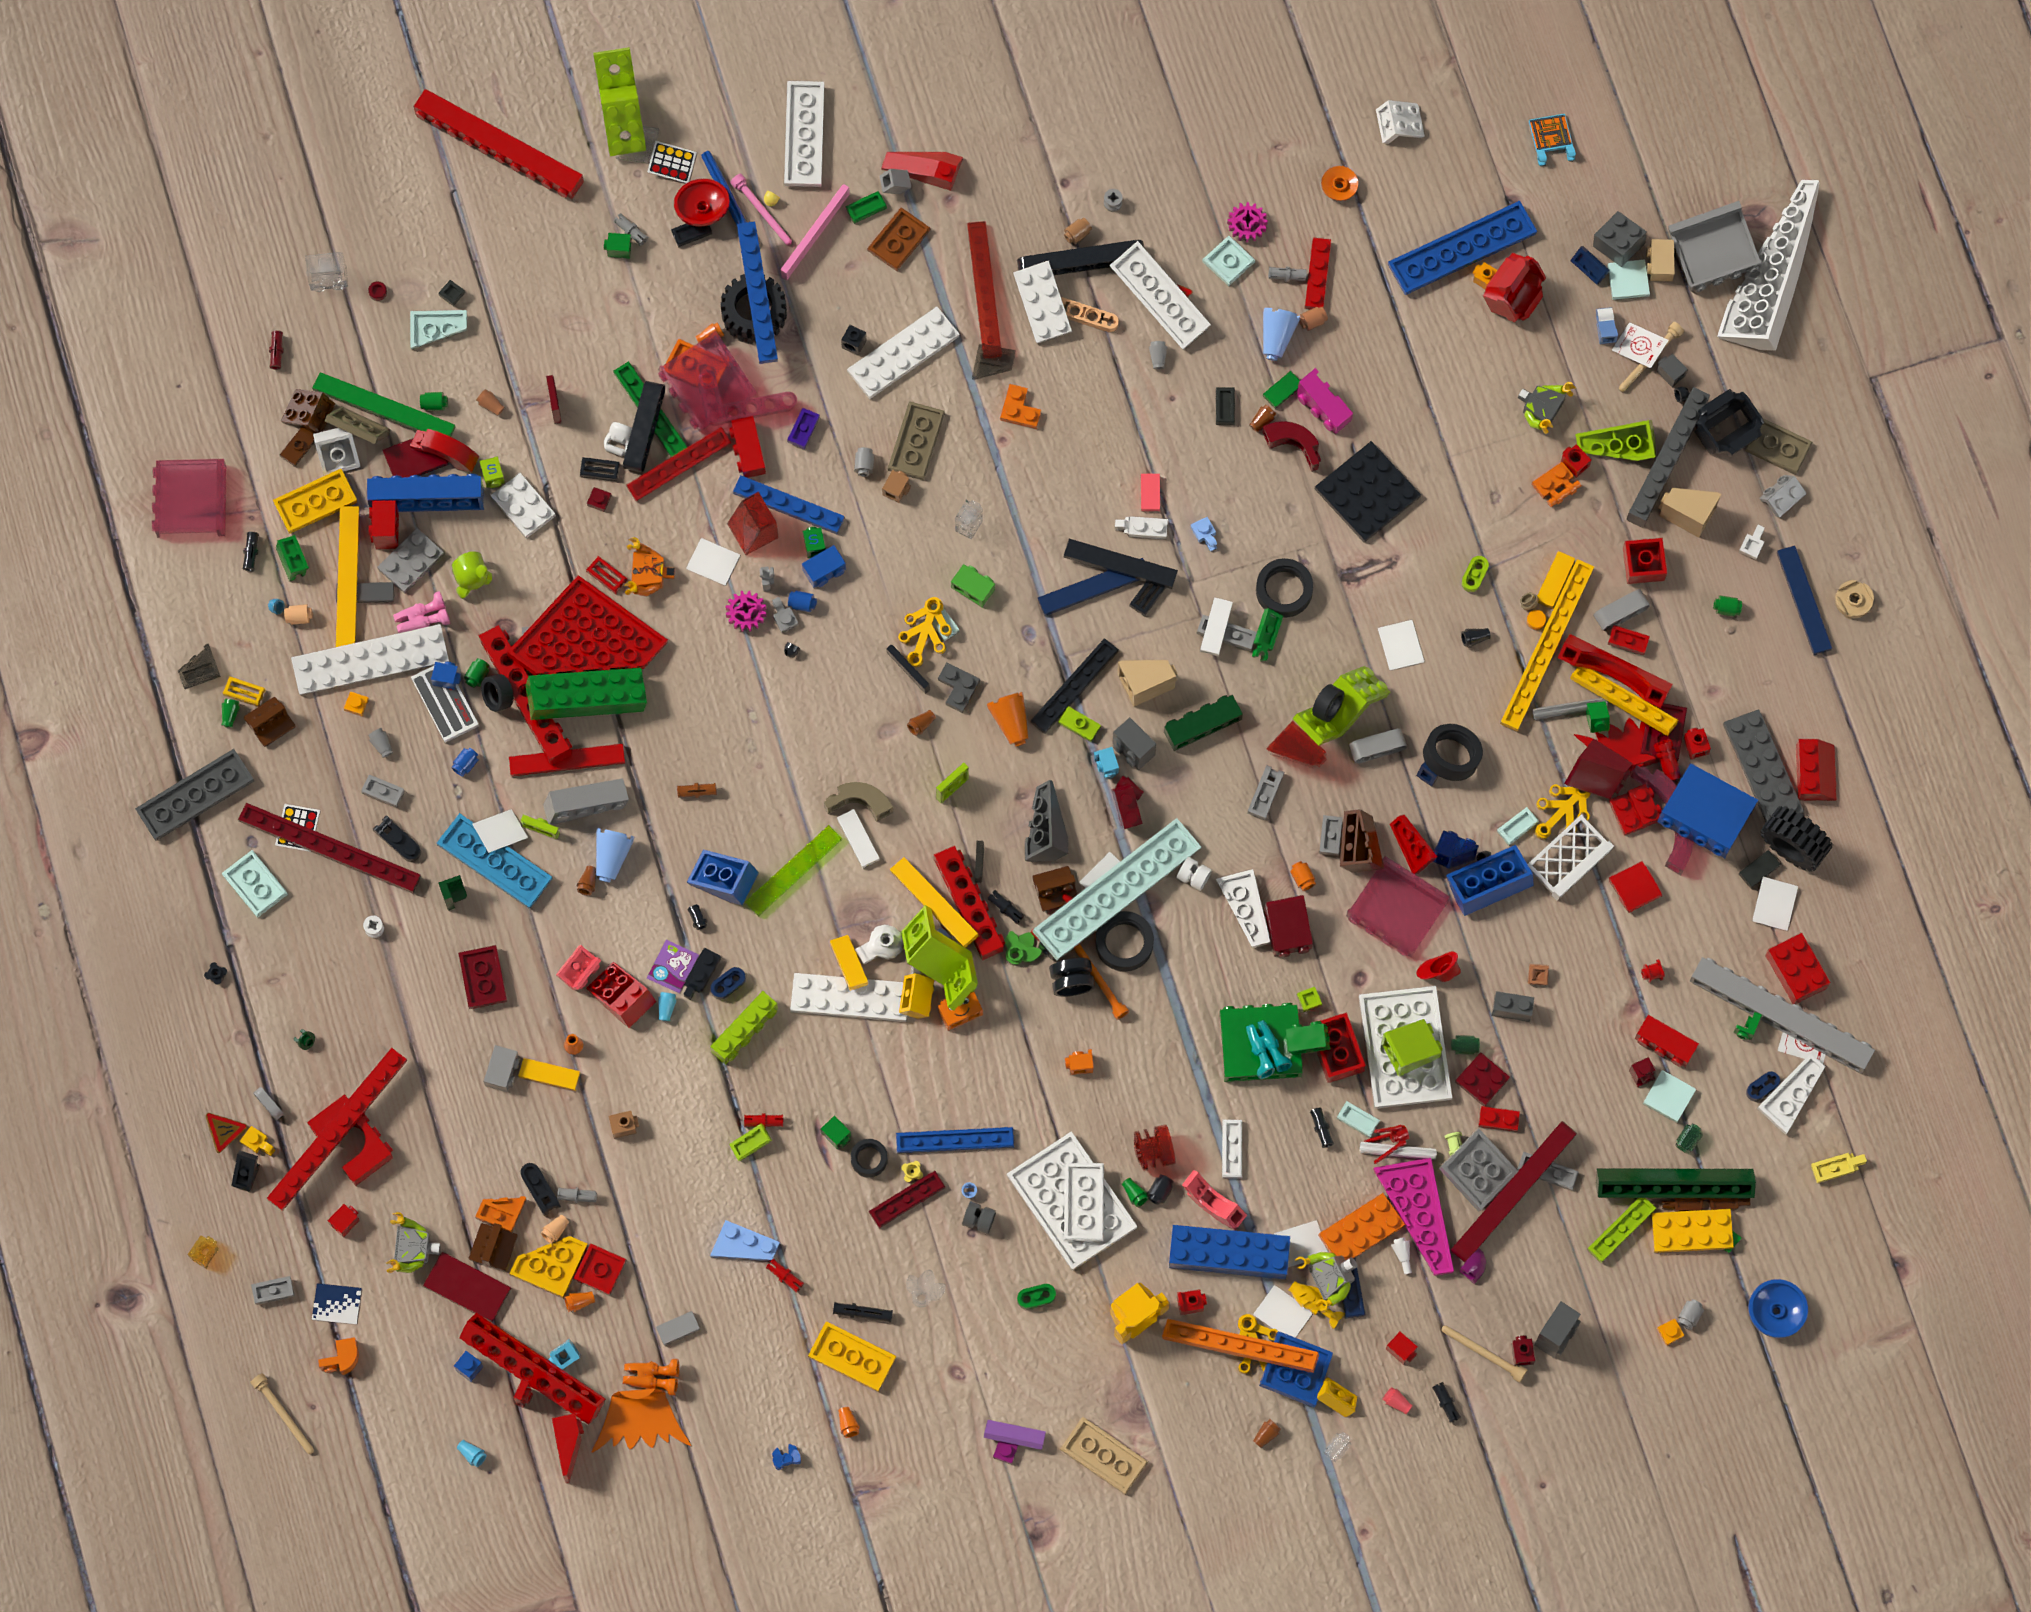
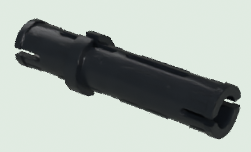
M834 1302L833 1314L850 1316L852 1319L858 1317L891 1323L893 1310L858 1306L856 1303L851 1305Z

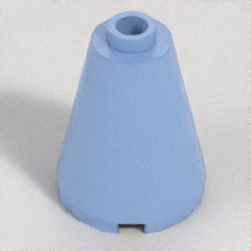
M1264 308L1263 354L1267 356L1266 359L1277 361L1278 358H1282L1300 320V316H1297L1296 313L1282 309L1272 312V308Z
M597 828L596 876L600 877V881L610 883L611 879H616L634 842V836L627 839L626 834L606 829L604 833H601V829Z

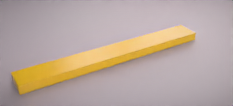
M340 506L336 647L356 643L359 506Z

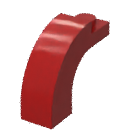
M427 429V431L417 430L410 444L413 450L428 452L442 457L457 470L472 472L479 459V455L467 445L446 434Z

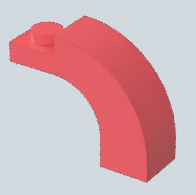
M1193 1170L1182 1184L1188 1192L1187 1195L1199 1207L1227 1227L1236 1230L1246 1218L1247 1214L1238 1204L1226 1199L1215 1191L1199 1172Z

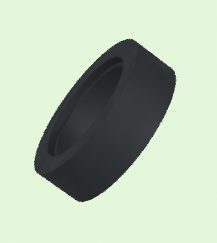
M1288 558L1276 559L1265 565L1258 575L1256 596L1259 604L1263 609L1269 608L1282 615L1283 618L1300 614L1308 607L1312 599V576L1309 570L1296 560ZM1280 572H1288L1297 576L1303 585L1301 597L1290 604H1281L1271 599L1267 593L1266 584L1273 575Z
M1443 724L1433 729L1423 748V757L1428 768L1437 776L1450 781H1461L1471 777L1483 756L1482 744L1478 737L1468 728L1458 724ZM1446 739L1454 740L1467 749L1470 761L1463 765L1448 763L1439 756L1436 744Z
M1120 911L1097 930L1096 950L1098 956L1111 969L1122 972L1136 970L1143 966L1152 954L1154 945L1152 928L1142 916L1134 912ZM1118 925H1131L1142 934L1144 939L1143 948L1134 957L1119 958L1108 950L1106 946L1107 934Z

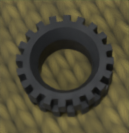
M745 274L740 275V281H737L736 278L731 281L732 287L729 285L725 287V293H722V302H720L724 326L726 330L730 329L731 336L735 337L738 335L739 341L743 342L744 338H746L748 344H753V340H755L753 321L744 319L736 311V304L739 299L748 294ZM769 277L768 280H765L768 299L772 304L770 314L773 332L777 336L780 333L779 327L783 328L785 325L784 319H787L785 294L784 291H781V286L778 282L774 285V279Z
M1779 806L1760 830L1762 838H1764L1767 844H1770L1769 847L1772 850L1777 851V854L1780 857L1783 856L1787 862H1792L1794 866H1800L1805 871L1806 869L1811 872L1812 870L1815 871L1833 846V843L1830 842V837L1826 836L1825 831L1820 830V826L1812 823L1810 818H1805L1804 814L1797 813L1794 809H1789L1786 806Z

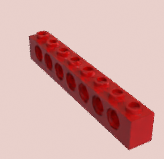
M497 625L478 635L498 674L505 675L511 683L514 702L551 766L571 756L570 748H572V745L568 738H563L561 734L563 729L559 722L555 723L553 719L531 720L528 698L522 696L526 692L525 685L528 675L525 671L527 670L507 656V651L512 646L508 642L510 637L506 630H501L500 626ZM498 646H504L503 650H496ZM507 661H513V664L510 666L504 665ZM517 676L522 677L520 681H513ZM542 723L549 724L546 728L540 727ZM552 738L558 739L554 744L549 743Z
M475 1313L466 1322L459 1339L467 1345L473 1347L482 1355L512 1373L515 1377L529 1382L533 1389H536L572 1414L575 1413L576 1417L581 1418V1421L588 1425L598 1416L606 1398L478 1313Z

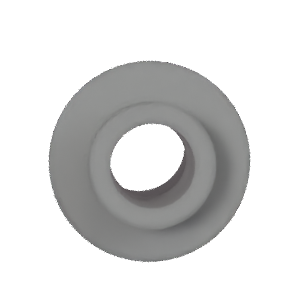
M858 448L855 454L854 471L858 473V476L867 477L873 473L874 454L870 448Z
M1694 1299L1686 1301L1678 1316L1679 1320L1677 1323L1688 1330L1696 1327L1704 1312L1702 1304Z

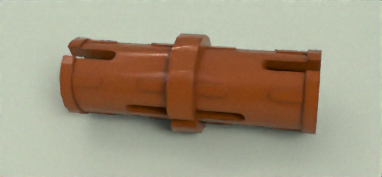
M694 783V785L677 786L678 798L691 796L700 798V796L717 795L716 783Z

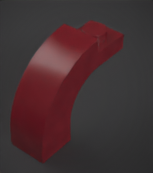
M1287 421L1274 422L1263 426L1262 433L1269 449L1284 444L1296 446L1303 452L1311 472L1319 469V462H1321L1320 455L1317 452L1319 442L1307 428Z

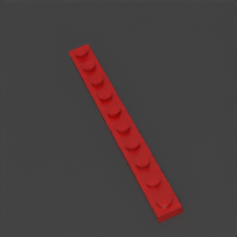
M391 1047L268 1195L267 1200L281 1211L287 1207L407 1062L404 1056Z

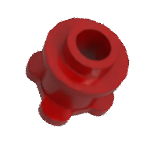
M1659 959L1654 964L1643 965V969H1641L1643 980H1647L1648 983L1658 978L1660 981L1664 980L1665 974Z

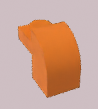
M355 1337L336 1340L338 1356L318 1359L321 1371L331 1373L337 1371L336 1368H340L342 1375L351 1372L359 1360L358 1344Z

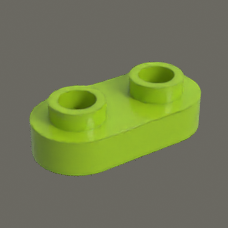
M1475 556L1471 559L1462 578V587L1467 592H1475L1479 589L1489 567L1488 560L1485 557ZM1480 565L1482 569H1476L1475 566ZM1473 581L1474 585L1470 586L1468 582Z

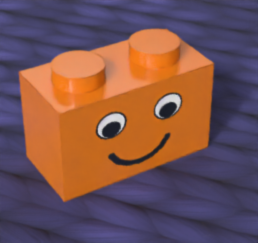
M971 992L965 998L964 1003L954 1011L948 1008L946 999L938 1005V1011L948 1031L983 1015V1009L975 992Z

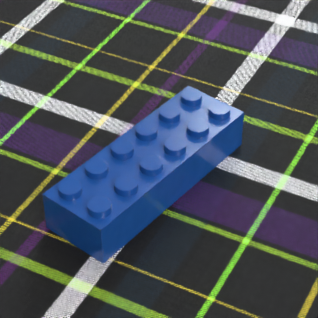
M450 474L443 477L439 475H429V477L412 475L404 478L397 475L391 476V478L374 476L367 478V501L369 507H372L373 501L395 500L399 512L484 510V486L481 476L477 474H467V476Z
M1173 1225L1169 1268L1286 1280L1290 1236Z

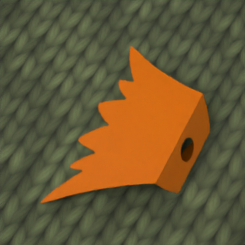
M659 1389L618 1391L611 1396L604 1425L591 1453L600 1449L611 1438H613V1446H616L623 1436L629 1449L636 1445L640 1436L648 1446L653 1448L657 1434L667 1443L669 1442L670 1434L686 1445L691 1446L676 1421L664 1391Z

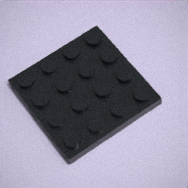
M1372 441L1314 488L1364 543L1421 497L1417 489Z

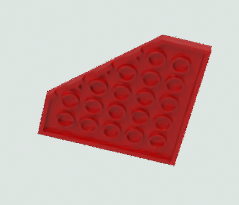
M578 575L507 651V656L533 675L632 668L644 669L668 643V639Z

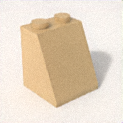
M1672 488L1670 493L1666 492L1661 500L1659 516L1699 538L1716 510L1721 494L1718 492Z
M1125 660L1118 662L1117 675L1133 707L1175 689L1176 675L1178 674L1174 665H1170L1168 660Z

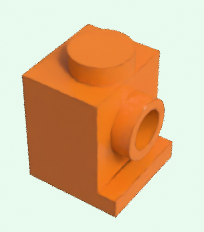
M1089 1049L1087 1054L1078 1051L1065 1058V1067L1070 1070V1075L1093 1073L1092 1049Z

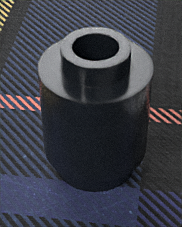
M1160 1174L1154 1180L1147 1193L1149 1200L1156 1205L1164 1204L1173 1188L1172 1184L1174 1181Z

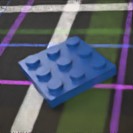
M1278 1331L1274 1342L1319 1353L1314 1373L1266 1363L1259 1386L1314 1408L1317 1404V1395L1323 1385L1333 1352Z

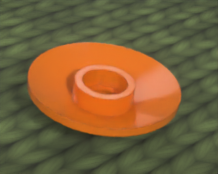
M1334 166L1324 173L1321 187L1329 198L1336 201H1344L1356 193L1358 178L1348 167ZM1341 184L1343 187L1337 188L1336 185Z

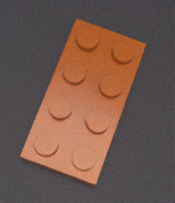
M1384 1193L1320 1232L1318 1236L1330 1253H1334L1336 1256L1342 1255L1347 1260L1361 1255L1403 1228L1405 1224Z

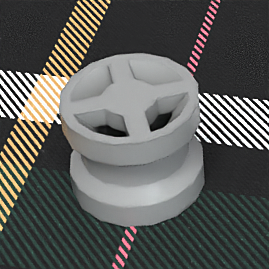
M1110 189L1104 195V206L1108 211H1118L1122 206V194L1117 189Z

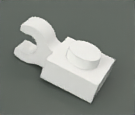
M1757 525L1753 536L1747 534L1739 553L1756 560L1765 542L1760 540L1765 527Z

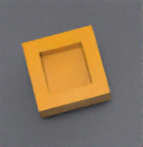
M350 691L344 711L363 716L369 698Z
M1675 1318L1657 1327L1666 1346L1684 1337Z

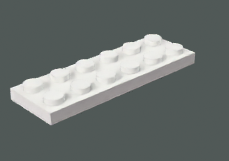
M787 81L784 186H822L824 82Z
M1138 241L1110 265L1183 350L1211 326L1207 319Z
M935 307L849 367L847 372L870 400L960 336L941 310Z
M794 973L790 1012L906 1022L907 1015L899 1013L903 982L867 979V986L850 991L844 977Z

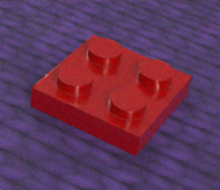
M590 1243L574 1276V1280L610 1296L627 1260Z

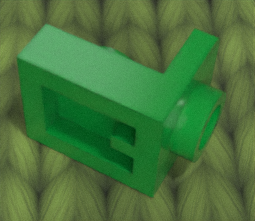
M1754 1012L1753 1017H1748L1744 1027L1736 1025L1734 1033L1737 1034V1037L1743 1040H1752L1762 1014Z

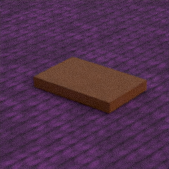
M901 207L869 245L867 251L895 271H898L930 232L931 228Z

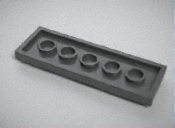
M1758 709L1725 721L1723 726L1754 797L1758 799L1757 803L1765 822L1769 820L1779 806H1786L1789 809H1794L1797 813L1803 814L1804 810L1760 710Z
M232 749L138 806L135 810L154 840L157 841L253 783L254 779L235 749Z

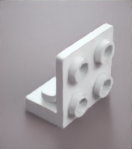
M1388 100L1376 109L1383 143L1389 144L1398 136L1423 138L1425 136L1417 103Z

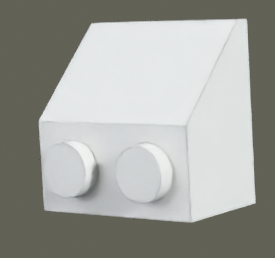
M335 428L313 434L324 476L338 469H342L344 472L361 467L351 433L341 428Z

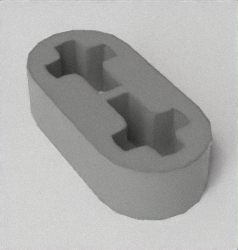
M262 1087L253 1093L276 1121L284 1115Z

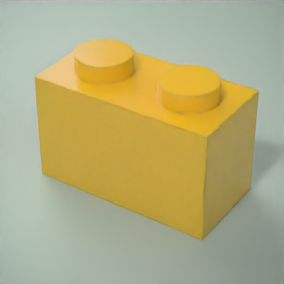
M916 973L904 976L899 1013L916 1019L929 1017L931 998L934 992V979Z

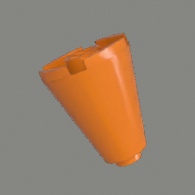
M1023 692L999 698L996 703L993 701L988 703V710L1010 745L1015 744V747L1026 744L1025 740L1028 739Z

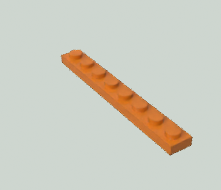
M1167 1319L1162 1334L1164 1340L1314 1373L1319 1353L1316 1351Z

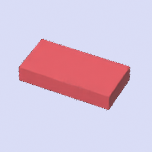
M1141 474V511H1160V474Z

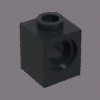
M849 324L841 339L842 349L859 356L867 341L866 332Z

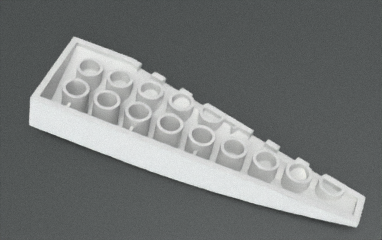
M1801 180L1790 198L1791 203L1783 210V216L1779 223L1774 225L1772 235L1767 237L1758 252L1759 259L1762 261V267H1759V270L1754 273L1746 272L1745 280L1736 289L1734 299H1730L1727 304L1717 335L1719 339L1758 350L1776 351L1805 255L1818 195L1819 180Z

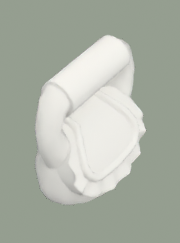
M613 422L604 440L605 450L621 457L624 456L632 428L618 422ZM610 440L624 444L626 447L624 450L608 443Z

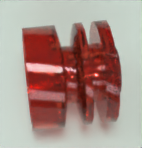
M1167 1124L1155 1126L1153 1128L1154 1136L1151 1137L1147 1129H1143L1144 1138H1141L1139 1130L1134 1131V1151L1142 1171H1148L1147 1161H1150L1152 1169H1156V1159L1160 1160L1163 1167L1176 1164L1174 1148Z

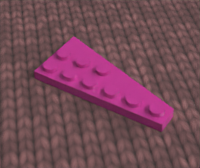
M1431 1158L1374 1167L1373 1170L1433 1275L1453 1273L1454 1269Z

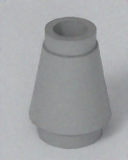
M1153 341L1149 347L1153 369H1164L1167 346L1164 341Z
M382 728L368 735L370 743L383 758L393 753L386 731H383Z

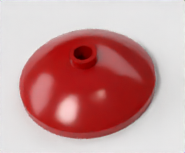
M696 179L686 183L678 190L674 198V208L677 216L683 222L692 226H707L719 221L728 211L730 204L726 188L719 182L711 179Z

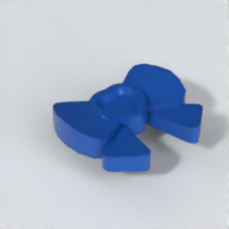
M788 1444L789 1454L784 1453L782 1455L778 1448L773 1451V1464L777 1470H781L784 1466L791 1464L799 1465L801 1463V1456L796 1446Z

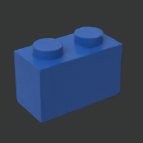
M834 545L802 563V571L813 588L824 586L829 579L841 576L846 570V563Z

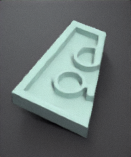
M467 310L410 311L411 349L467 330Z

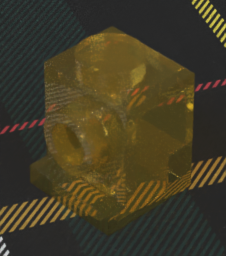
M200 1236L188 1253V1257L207 1269L208 1264L219 1250L216 1245L217 1241L209 1236L206 1238ZM204 1249L209 1250L206 1255L202 1254Z

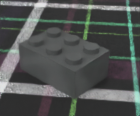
M1560 1301L1539 1333L1534 1346L1553 1358L1557 1354L1561 1356L1581 1323L1578 1320L1581 1314Z

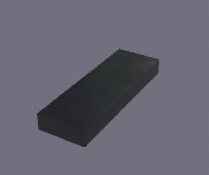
M889 645L886 648L887 654L926 694L930 690L929 683L893 645Z

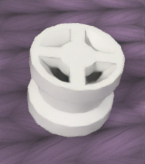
M369 916L365 919L363 927L368 937H380L384 932L381 919L377 916Z

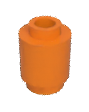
M1300 861L1292 865L1293 869L1290 873L1298 888L1306 891L1316 885L1315 877L1307 863Z

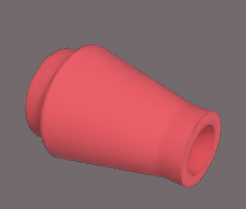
M1393 1387L1386 1392L1382 1399L1386 1402V1405L1404 1414H1407L1413 1406L1397 1388L1394 1389Z

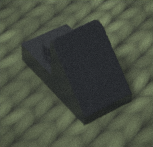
M241 1150L238 1152L231 1186L248 1192L251 1191L260 1164L257 1163L258 1156Z

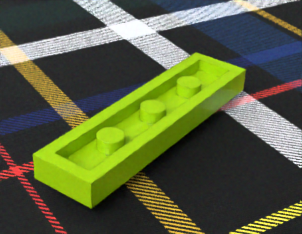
M1638 1198L1587 1250L1602 1263L1656 1210V1207L1648 1199Z

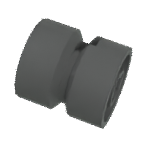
M970 1201L962 1225L971 1229L977 1227L978 1231L989 1234L996 1210L989 1207L983 1209L980 1204Z

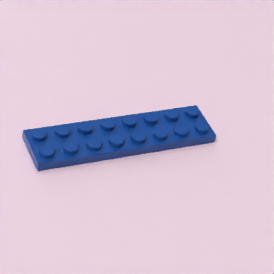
M1518 201L1388 261V266L1404 295H1407L1537 234V230L1522 203Z

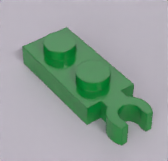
M1269 608L1264 609L1254 640L1257 649L1252 653L1253 658L1258 657L1260 653L1261 662L1268 659L1267 651L1273 650L1283 619L1282 615Z

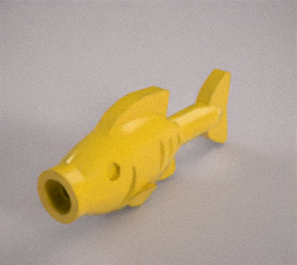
M1294 1281L1288 1289L1300 1306L1310 1310L1314 1315L1325 1308L1324 1304L1316 1307L1317 1301L1323 1299L1317 1287L1307 1286ZM1329 1308L1326 1313H1322L1329 1318L1332 1329L1336 1327L1339 1320L1345 1315L1344 1312H1333Z

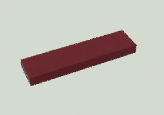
M934 1170L868 1212L877 1227L881 1228L943 1190L945 1185Z

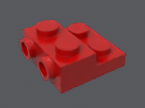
M1646 784L1630 789L1627 793L1609 800L1624 836L1658 823L1657 821L1662 810L1659 804L1655 805L1653 798H1655L1654 792L1651 787L1647 788Z

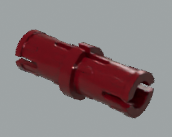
M276 330L271 332V346L269 347V353H271L269 367L273 370L281 369V359L284 353V348L282 347L283 332Z

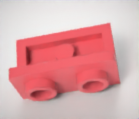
M579 945L557 972L556 976L572 990L582 989L588 983L587 978L590 974H594L599 969L601 959L592 955L582 945Z

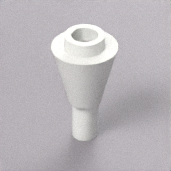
M1405 1237L1395 1239L1394 1244L1391 1246L1402 1263L1404 1274L1412 1273L1409 1263L1410 1240L1406 1241Z

